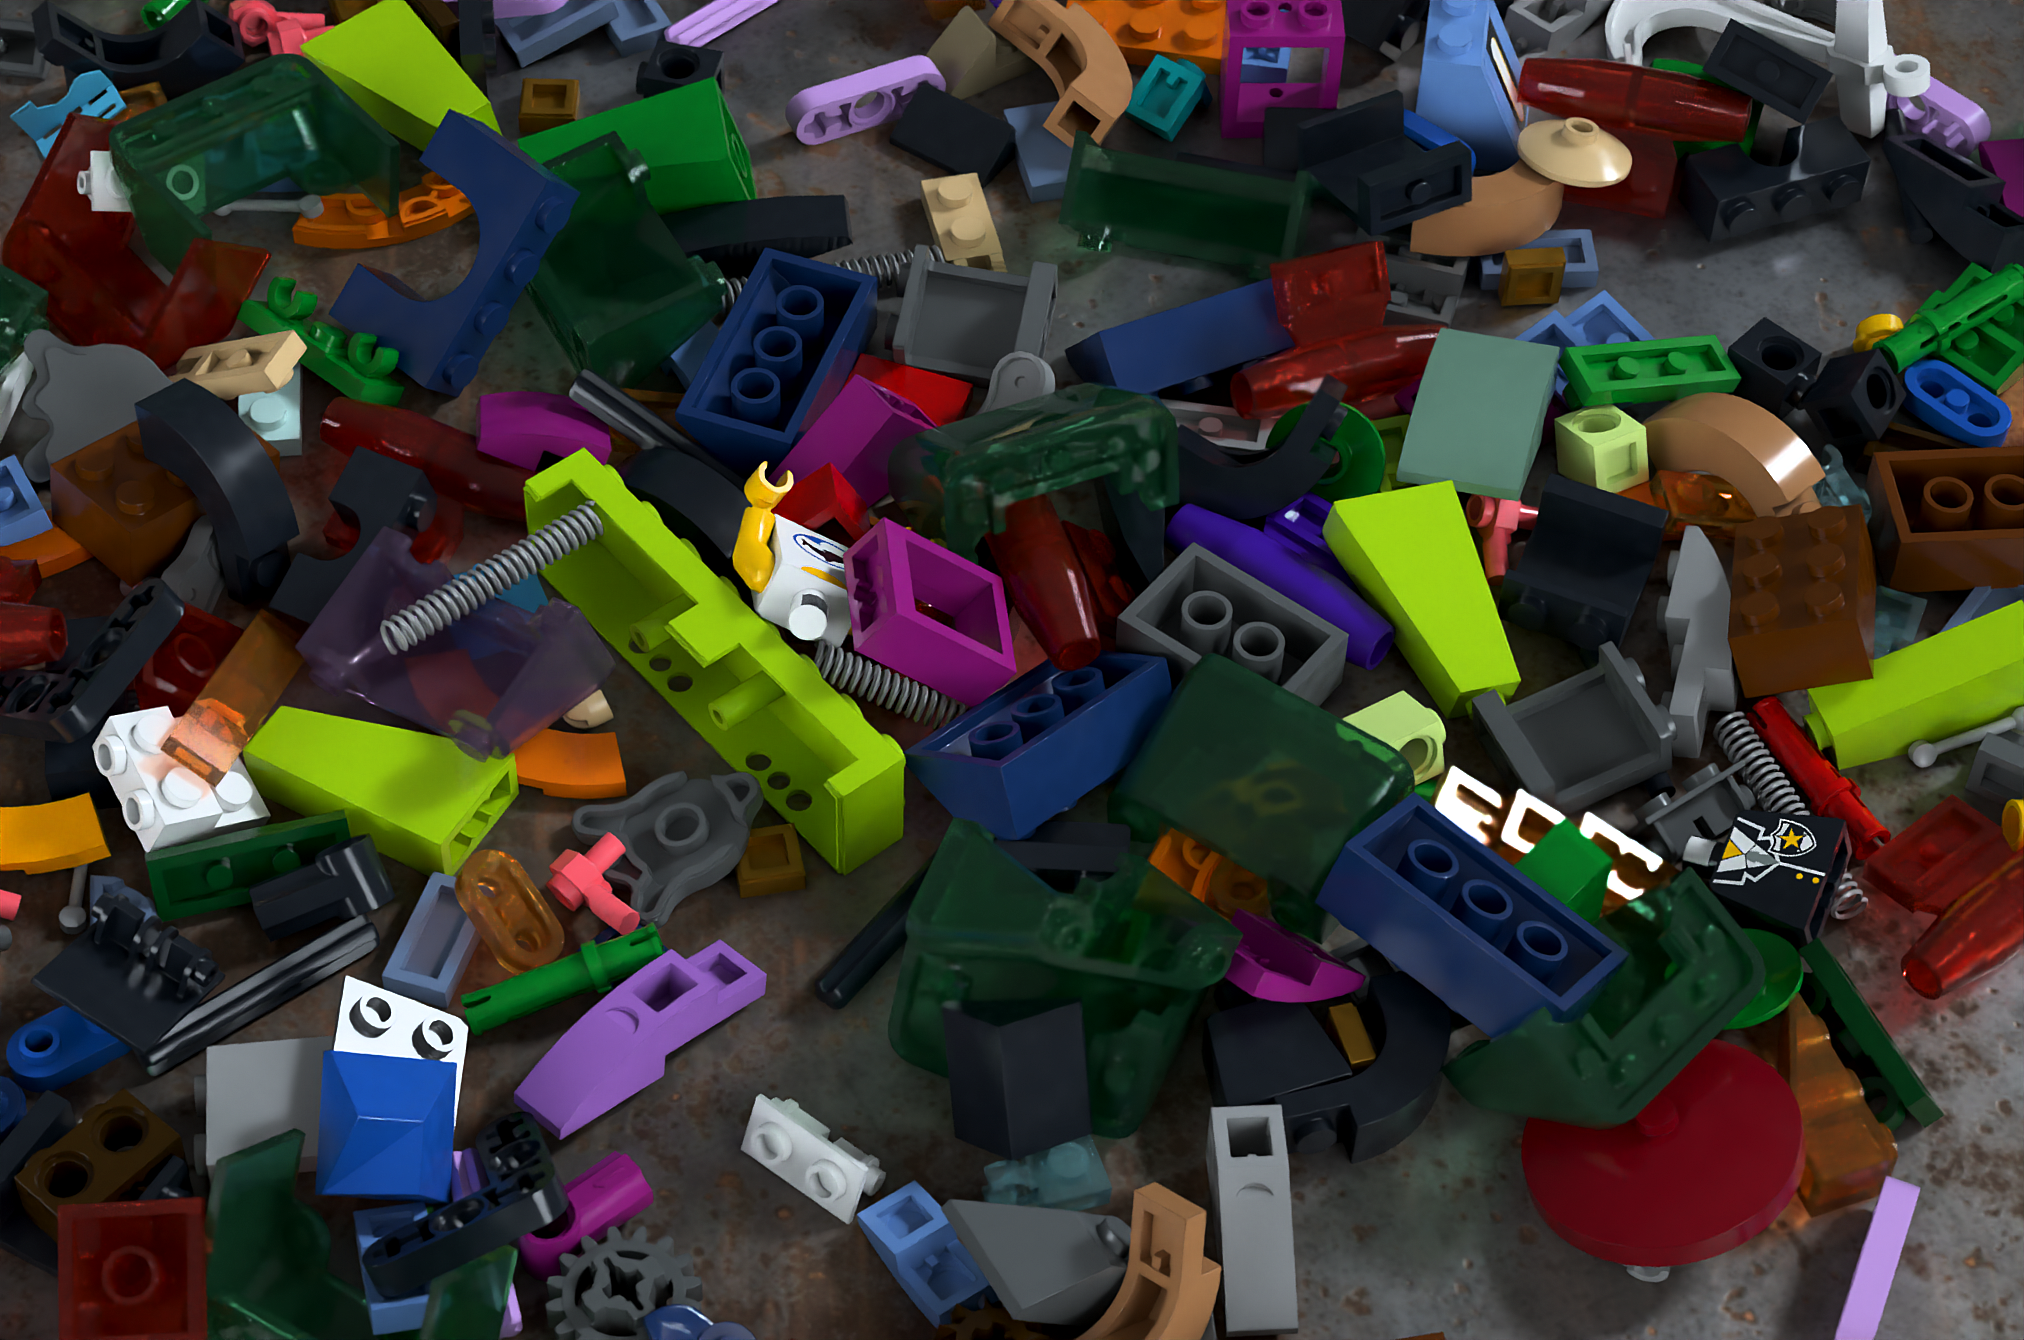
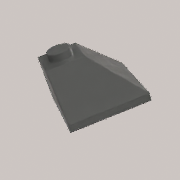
M949 1199L940 1208L1014 1320L1092 1328L1109 1309L1120 1290L1128 1266L1131 1228L1115 1216Z

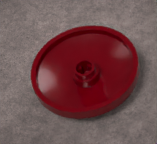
M1665 1034L1631 1039L1611 1045L1581 1059L1558 1076L1542 1093L1527 1119L1521 1143V1159L1527 1188L1536 1210L1549 1228L1570 1245L1589 1255L1614 1263L1639 1267H1665L1694 1263L1723 1254L1752 1239L1781 1214L1794 1196L1802 1179L1807 1152L1799 1104L1787 1082L1772 1066L1760 1057L1737 1045L1709 1037L1685 1034Z

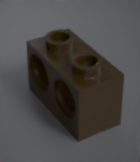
M123 1087L105 1103H99L87 1110L77 1126L50 1148L41 1149L31 1156L22 1171L13 1178L25 1215L82 1265L94 1255L173 1155L185 1160L188 1173L190 1174L181 1136ZM126 1146H134L127 1151L115 1152ZM80 1191L71 1197L61 1198V1196L68 1192Z

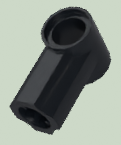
M370 834L355 836L332 845L316 854L314 861L251 885L248 890L255 914L270 942L300 930L308 929L315 924L336 916L343 920L362 915L388 903L396 896Z

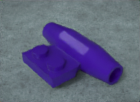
M1308 491L1285 508L1268 514L1263 532L1191 503L1180 508L1170 521L1164 535V545L1177 557L1192 542H1195L1348 633L1346 662L1370 671L1379 665L1392 646L1396 628L1356 594L1359 590L1324 540L1322 528L1332 504L1311 491Z

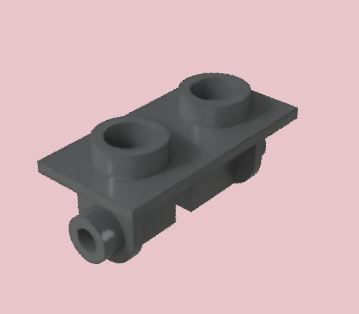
M1742 759L1723 772H1720L1713 762L1681 783L1687 794L1673 802L1666 792L1650 800L1632 812L1638 824L1619 836L1620 841L1624 842L1638 834L1644 843L1640 848L1641 855L1649 866L1654 868L1659 865L1663 867L1672 866L1678 859L1683 857L1691 836L1702 837L1693 821L1697 819L1709 839H1712L1731 827L1738 812L1750 810L1755 806L1756 801L1751 790L1745 785L1738 786L1731 776L1746 765Z

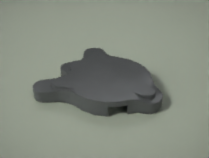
M38 329L32 331L24 341V351L29 361L35 367L37 377L22 401V409L29 418L47 421L49 431L25 456L23 469L26 475L37 484L50 483L51 464L136 421L137 416L134 403L175 382L170 381L150 358L131 347L104 343L88 347L73 346L64 343L48 330Z
M685 771L667 774L647 784L637 794L623 802L580 807L572 817V829L577 839L586 845L594 846L607 832H610L620 840L626 848V852L602 876L612 888L631 894L630 907L639 913V923L643 927L653 922L658 930L667 923L673 909L679 902L692 893L719 881L730 873L741 860L748 846L753 819L761 808L764 799L761 786L753 775L746 772H736L728 775L711 774V781L706 779H688Z

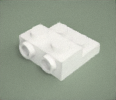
M168 706L109 716L92 746L99 771L108 778L122 805L125 822L130 829L136 832L146 853L265 826L271 816L215 710L174 718Z

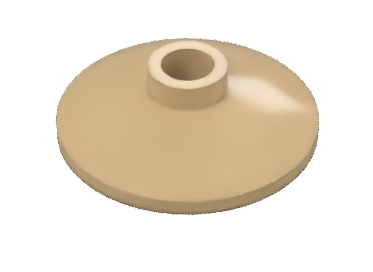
M1573 117L1567 120L1535 122L1522 130L1517 143L1518 153L1529 167L1547 178L1568 185L1593 188L1614 185L1628 176L1632 166V156L1628 148L1619 139L1599 129L1594 122L1585 118Z

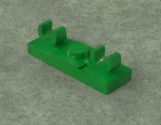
M276 276L268 287V302L244 299L237 319L260 335L294 330L307 347L298 361L355 402L398 405L405 387L387 374L391 373L395 368L399 358V351L394 348L378 347L372 359V349L377 340L376 335L357 332L353 335L349 344L345 342L347 335L342 330L324 322L315 321L312 323L306 319L314 312L318 295L313 292L296 291L293 301H291V295L297 281L293 278Z
M1716 335L1566 347L1558 361L1569 381L1562 391V398L1571 412L1582 409L1583 406L1626 402L1636 404L1668 400L1671 403L1698 393H1732L1741 380V376Z

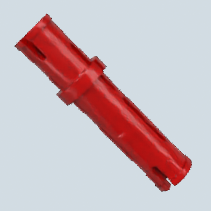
M1770 696L1756 703L1752 708L1762 719L1759 720L1753 712H1748L1746 719L1749 721V727L1754 728V732L1811 800L1810 809L1815 816L1838 818L1846 821L1852 854L1856 859L1860 861L1867 860L1880 853L1883 848L1874 838L1877 837L1882 844H1888L1891 834L1860 799L1861 790L1852 778L1846 779V777H1842L1787 711L1783 702L1778 697Z

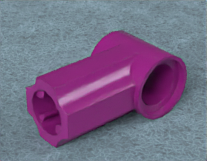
M614 1151L566 1184L564 1187L569 1197V1205L566 1210L554 1221L517 1239L520 1263L526 1273L535 1279L546 1282L550 1276H561L559 1257L562 1253H567L580 1258L582 1256V1237L588 1235L595 1242H598L607 1235L609 1227L616 1226L618 1228L653 1203L652 1189L646 1182L641 1169L626 1153L622 1155ZM556 1232L561 1234L552 1239L537 1238L544 1233Z

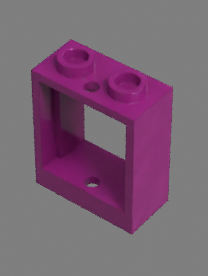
M1341 0L1226 1L1218 90L1221 138H1262L1264 110L1268 107L1337 109L1345 44ZM1285 9L1289 12H1281L1280 10ZM1243 48H1324L1320 83H1240Z
M885 517L843 554L855 651L970 707L981 704L997 689L1006 685L1009 679L1017 673L1002 577ZM914 597L954 617L956 631L915 610Z

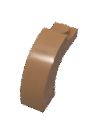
M1002 0L987 25L1032 58L1050 76L1057 88L1059 102L1042 126L1088 160L1100 147L1131 100V74L1120 49L1107 31L1076 2L1066 9L1055 0Z
M1521 157L1512 167L1505 171L1488 176L1472 177V201L1412 223L1410 252L1441 256H1481L1505 252V250H1512L1539 238L1546 230H1549L1558 218L1562 206L1564 183L1557 182L1536 172Z
M1698 393L1671 402L1640 423L1646 427L1647 452L1662 480L1690 471H1705L1715 474L1732 484L1747 499L1758 518L1764 516L1782 517L1812 512L1822 507L1812 487L1826 477L1817 459L1799 436L1784 422L1751 401L1725 393Z
M1156 1182L1134 1190L1129 1260L1123 1283L1116 1298L1102 1318L1086 1333L1074 1340H1201L1214 1307L1222 1268L1221 1265L1203 1256L1207 1211Z

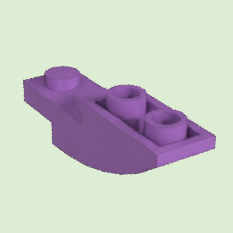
M720 939L688 959L683 958L673 949H670L617 986L578 1020L545 1054L515 1090L514 1103L525 1112H530L537 1122L558 1139H563L664 1076L665 1055L763 996L766 989L767 974Z

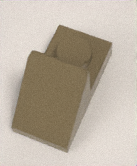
M965 6L958 12L925 55L932 60L945 79V92L960 100L1041 67L993 28H988L969 6Z

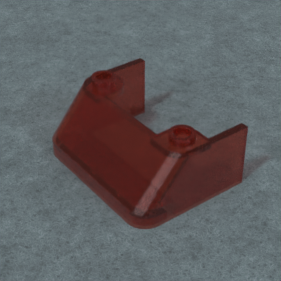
M69 112L6 235L2 247L4 270L13 282L74 346L88 347L103 343L125 345L143 353L164 372L175 366L187 349L216 344L229 335L237 321V316L244 299H249L272 254L266 248L194 237L170 285L167 286L127 246L139 222L140 212L92 211L91 200L88 198V195L79 194L77 189L78 173L80 171H88L90 167V151L137 152L147 131L138 124Z

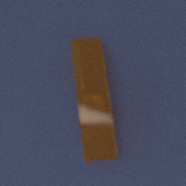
M261 609L160 750L216 788L314 647V644L264 609Z
M1454 766L1450 767L1439 778L1429 802L1512 866L1553 826L1565 818L1521 789L1506 800ZM1589 812L1573 823L1613 860L1601 914L1670 936L1679 930L1696 880Z

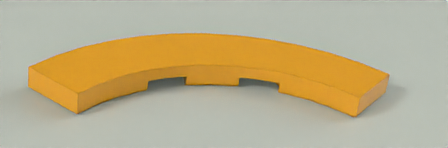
M89 792L69 799L41 805L0 807V871L24 870L26 875L41 874L78 867L111 856L95 803Z

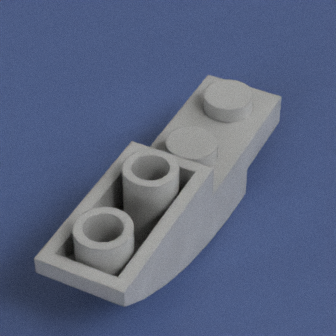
M1686 525L1681 549L1671 550L1669 555L1667 579L1668 586L1671 587L1670 596H1660L1657 607L1658 633L1667 634L1669 656L1671 659V679L1675 682L1673 692L1664 691L1661 704L1669 711L1677 730V739L1672 741L1673 756L1699 758L1709 711L1735 712L1739 675L1728 642L1731 592L1724 569L1713 546L1699 526Z

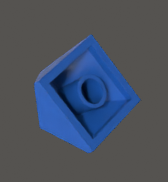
M336 1050L323 1051L315 1195L450 1204L457 1062Z

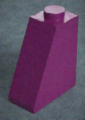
M855 374L767 481L775 486L784 472L789 470L793 475V485H795L828 462H831L866 502L867 508H869L943 451L952 440L914 402Z

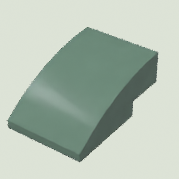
M1441 328L1427 362L1414 403L1398 464L1396 481L1426 485L1452 480L1455 490L1459 492L1518 501L1542 441L1544 417L1556 389L1560 347Z

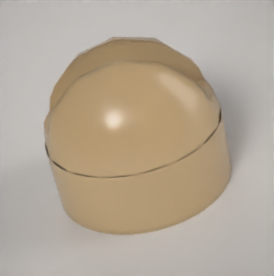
M590 673L576 679L563 689L559 699L560 711L563 714L564 720L573 728L587 730L598 727L614 718L602 691Z

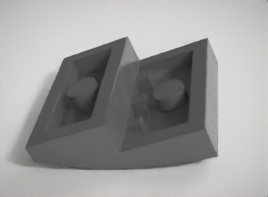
M1358 227L1348 251L1345 272L1334 296L1331 311L1333 319L1436 341L1441 328H1451L1471 256H1441L1410 252L1411 236L1386 231L1370 237L1364 230Z

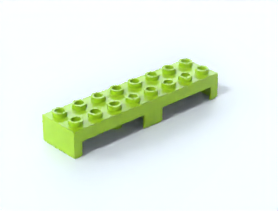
M583 447L525 481L523 491L528 535H535L536 530H543L545 525H552L553 520L560 521L562 515L568 516L570 510L576 511L577 506H585L587 500L595 501L594 506L589 508L598 516L604 528L602 536L595 534L594 541L587 539V544L585 546L579 544L577 551L570 548L569 556L562 553L561 560L554 558L553 565L545 563V569L540 570L537 568V572L736 772L749 773L758 780L763 791L764 800L787 823H794L796 832L838 874L843 873L847 875L904 837V807L906 804L904 797V767L906 760L898 743L888 734L880 735L863 718L861 710L855 701L845 693L839 695L822 678L818 667L810 657L805 654L798 655L783 641L775 624L758 616L742 601L734 584L725 576L717 577L702 562L694 545L685 538L679 540L663 524L659 513L652 504L647 501L640 502L625 487L622 478L611 465H602ZM540 535L539 538L544 542L543 536ZM634 641L646 653L633 652L629 647L631 642ZM658 658H664L671 662L670 668L665 671H655L650 667V664ZM684 676L692 681V686L686 691L676 692L668 687V682L674 677ZM761 754L771 760V765L765 770L755 771L750 769L746 762L751 756ZM780 775L786 777L790 783L786 788L777 790L771 788L768 785V781L772 777ZM802 794L809 797L812 803L806 810L794 811L787 806L786 802L791 796Z

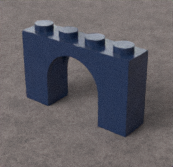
M449 109L419 161L465 194L475 209L479 222L480 242L472 269L464 281L451 293L442 298L427 301L393 274L358 263L328 314L354 334L361 332L376 335L377 340L373 349L377 350L378 347H386L399 351L396 366L424 388L459 397L464 387L474 379L478 371L479 362L492 340L507 324L509 312L525 285L537 274L540 260L555 235L568 222L571 208L579 197L580 192L483 122Z

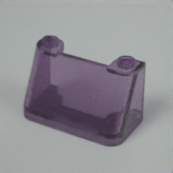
M386 526L381 529L295 646L297 651L312 667L308 676L324 691L336 697H340L345 691L452 739L453 743L462 752L479 762H486L489 757L498 760L505 759L599 691L617 666L613 657L580 609L555 597L551 599L547 606L540 604L535 613L494 597V600L486 598L485 605L477 603L476 611L469 608L468 615L460 613L459 621L452 618L450 626L443 623L442 631L435 629L433 636L426 633L425 641L417 638L416 646L408 643V651L400 649L391 634L390 628L386 626L388 636L397 650L396 655L392 654L382 638L380 631L381 622L383 620L389 621L391 615L398 616L400 610L407 611V607L409 605L415 606L418 599L424 601L427 594L433 596L435 589L441 590L444 584L450 585L451 580L456 579L447 566L438 560H434L431 565L428 563L421 565L408 550L413 543L410 538ZM455 585V589L460 593L458 586ZM447 590L446 593L451 597L450 591ZM438 595V599L443 603L441 596ZM430 600L429 604L434 608L433 602ZM421 605V610L426 614L424 607ZM412 610V614L417 618L416 612ZM403 616L404 620L408 623L407 617ZM394 621L395 625L400 629L398 622Z

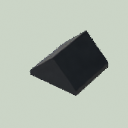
M1082 997L944 1001L942 1013L955 1138L1007 1160L1014 1161L1092 1134L1094 1126Z

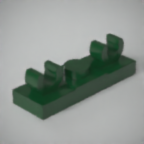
M340 810L280 824L274 823L144 853L158 917L162 919V922L252 902L248 891L251 885L314 861V856L322 850L350 839L351 836L345 811Z
M1819 937L1799 949L1798 951L1813 972H1803L1801 988L1793 1001L1806 992H1815V999L1809 1007L1804 1008L1798 1015L1809 1028H1815L1824 1024L1831 1017L1833 1009H1835L1845 1024L1835 1031L1844 1047L1858 1065L1870 1059L1882 1076L1866 1077L1860 1080L1851 1091L1855 1099L1862 1106L1870 1103L1878 1096L1887 1097L1885 1109L1870 1119L1874 1127L1881 1134L1892 1132L1902 1124L1907 1109L1924 1128L1943 1117L1945 1114L1832 952Z

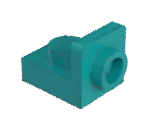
M1157 53L1133 89L1131 100L1123 114L1125 118L1172 142L1196 104L1207 109L1212 102L1213 97L1205 81L1206 75L1199 67L1188 60L1178 58L1176 62H1173Z

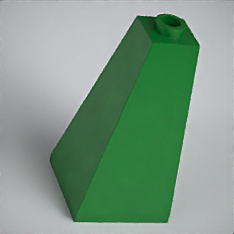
M715 77L518 139L519 149L580 192L579 197L571 208L569 220L628 226L665 214L726 202L758 199L750 154Z

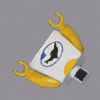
M764 461L750 476L744 486V493L752 507H747L744 510L732 555L733 566L751 589L754 611L760 617L791 630L799 639L815 642L823 639L825 646L832 643L834 649H838L847 635L853 636L843 554L849 548L786 518L771 513V509L791 489L793 475L791 471L786 470L776 485L773 486L765 478L764 471L767 468V461Z

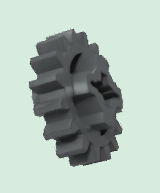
M616 1226L609 1227L607 1233L608 1242L598 1245L588 1235L582 1237V1256L578 1258L571 1254L562 1253L559 1257L561 1276H550L547 1281L550 1302L545 1303L548 1326L555 1328L556 1340H650L643 1325V1317L652 1311L667 1306V1300L673 1297L671 1305L684 1304L692 1306L702 1313L701 1303H699L703 1301L701 1277L694 1276L692 1256L686 1253L674 1257L673 1238L668 1235L660 1239L655 1245L649 1244L647 1242L646 1227L642 1226L637 1228L632 1240H622ZM591 1282V1284L593 1285L592 1288L582 1293L586 1286ZM581 1296L582 1304L577 1306L578 1300Z

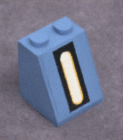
M1430 0L1415 114L1467 143L1476 156L1475 169L1497 172L1505 171L1512 167L1520 158L1517 143L1520 133L1527 127L1530 87L1494 0Z

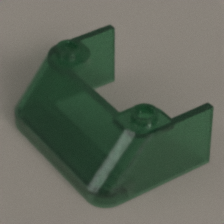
M289 53L273 55L117 124L109 134L110 161L148 251L203 306L214 301L212 230L200 219V217L289 177L302 190L318 196H328L355 186L389 218L399 214L400 143L315 64L300 55Z
M1076 130L1058 224L1067 233L1079 237L1077 244L1079 248L1111 253L1113 244L1248 268L1249 279L1262 281L1298 269L1317 189L1314 187L1315 184L1310 172L1298 170L1295 182L1101 148L1088 132Z
M293 1128L217 1159L186 1320L188 1340H499L519 1250L506 1244L433 1279L422 1328L373 1335L365 1292L327 1271L331 1252V1237L324 1219L313 1207L293 1197L306 1133Z

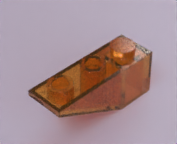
M1797 992L1789 1000V1005L1785 1008L1778 1030V1073L1793 1091L1803 1120L1807 1152L1804 1172L1796 1193L1810 1217L1814 1218L1879 1196L1886 1176L1891 1177L1899 1156L1896 1141L1890 1129L1885 1124L1877 1122L1866 1104L1863 1088L1857 1075L1850 1068H1844L1832 1048L1826 1024L1820 1016L1812 1015L1801 995Z

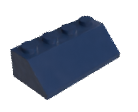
M765 247L675 412L676 421L707 451L747 479L750 478L761 463L767 461V468L764 471L767 480L838 396L860 354L865 352L877 328V277Z
M1316 264L1099 331L1065 349L1068 362L1094 397L1119 398V404H1123L1126 414L1161 403L1158 392L1177 386L1180 396H1185L1214 386L1213 374L1231 369L1234 379H1238L1268 369L1266 358L1285 352L1288 362L1322 351L1319 340L1331 336L1338 331Z
M1067 646L988 697L981 704L972 707L904 751L906 766L967 832L994 836L1002 841L1025 840L1036 832V827L1055 814L1073 808L1077 804L1078 798L1097 785L1114 780L1118 776L1119 770L1138 757L1153 753L1158 748V743L1181 728L1167 660L1165 657Z
M1415 792L1344 844L1315 900V903L1335 917L1343 927L1356 933L1387 957L1395 967L1408 973L1443 1000L1451 1010L1461 1014L1495 1040L1503 1050L1517 1057L1530 1068H1533L1567 1037L1630 955V953Z

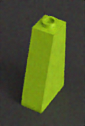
M383 0L300 45L315 85L321 93L423 152L449 109L483 122L502 136L490 101L404 0Z
M1442 481L1334 501L1322 528L1325 542L1366 602L1396 628L1394 643L1446 719L1469 715V718L1473 720L1472 698L1493 689L1496 690L1505 706H1507L1521 679L1453 481Z
M2019 600L1875 659L1873 679L1807 689L1810 713L1804 715L1802 719L1808 736L1820 751L1827 749L1837 769L1841 770L1908 754L1909 747L1917 740H1927L1932 744L2010 717L2016 708L2024 706V602Z
M283 705L276 710L264 725H258L252 730L242 750L246 770L260 795L307 818L344 810L351 838L362 834H370L377 852L431 877L433 871L454 876L519 794L515 754L504 748Z

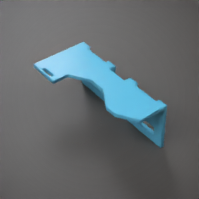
M100 70L83 73L75 78L68 94L56 104L37 108L31 101H28L11 114L10 118L37 143L48 165H52L82 142L81 134L85 132L84 129L86 131L89 128L91 131L98 130L127 106L114 84ZM105 89L107 90L105 95L92 105H89L88 102ZM114 104L116 105L115 108H113L110 112H108L106 115L99 119V116L101 114H103ZM80 106L83 111L77 115L78 119L74 117L69 121L66 116ZM61 123L62 127L45 140L43 136ZM69 140V143L63 146L60 150H58L54 154L52 153L60 145Z

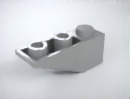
M1281 1105L1211 1107L1206 1144V1162L1218 1264L1222 1266L1220 1286L1226 1337L1298 1334L1289 1163Z

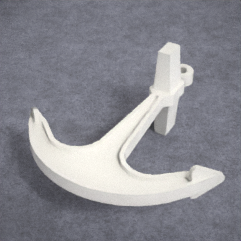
M1615 0L1606 19L1607 57L1614 75L1625 88L1628 95H1637V88L1643 72L1642 46L1649 37L1659 31L1681 26L1702 27L1723 33L1731 18L1802 57L1826 63L1829 71L1834 73L1836 77L1842 122L1849 131L1872 139L1885 127L1887 92L1898 97H1913L1926 92L1930 87V63L1927 59L1914 54L1894 56L1893 47L1887 45L1883 0H1837L1835 34L1754 0Z

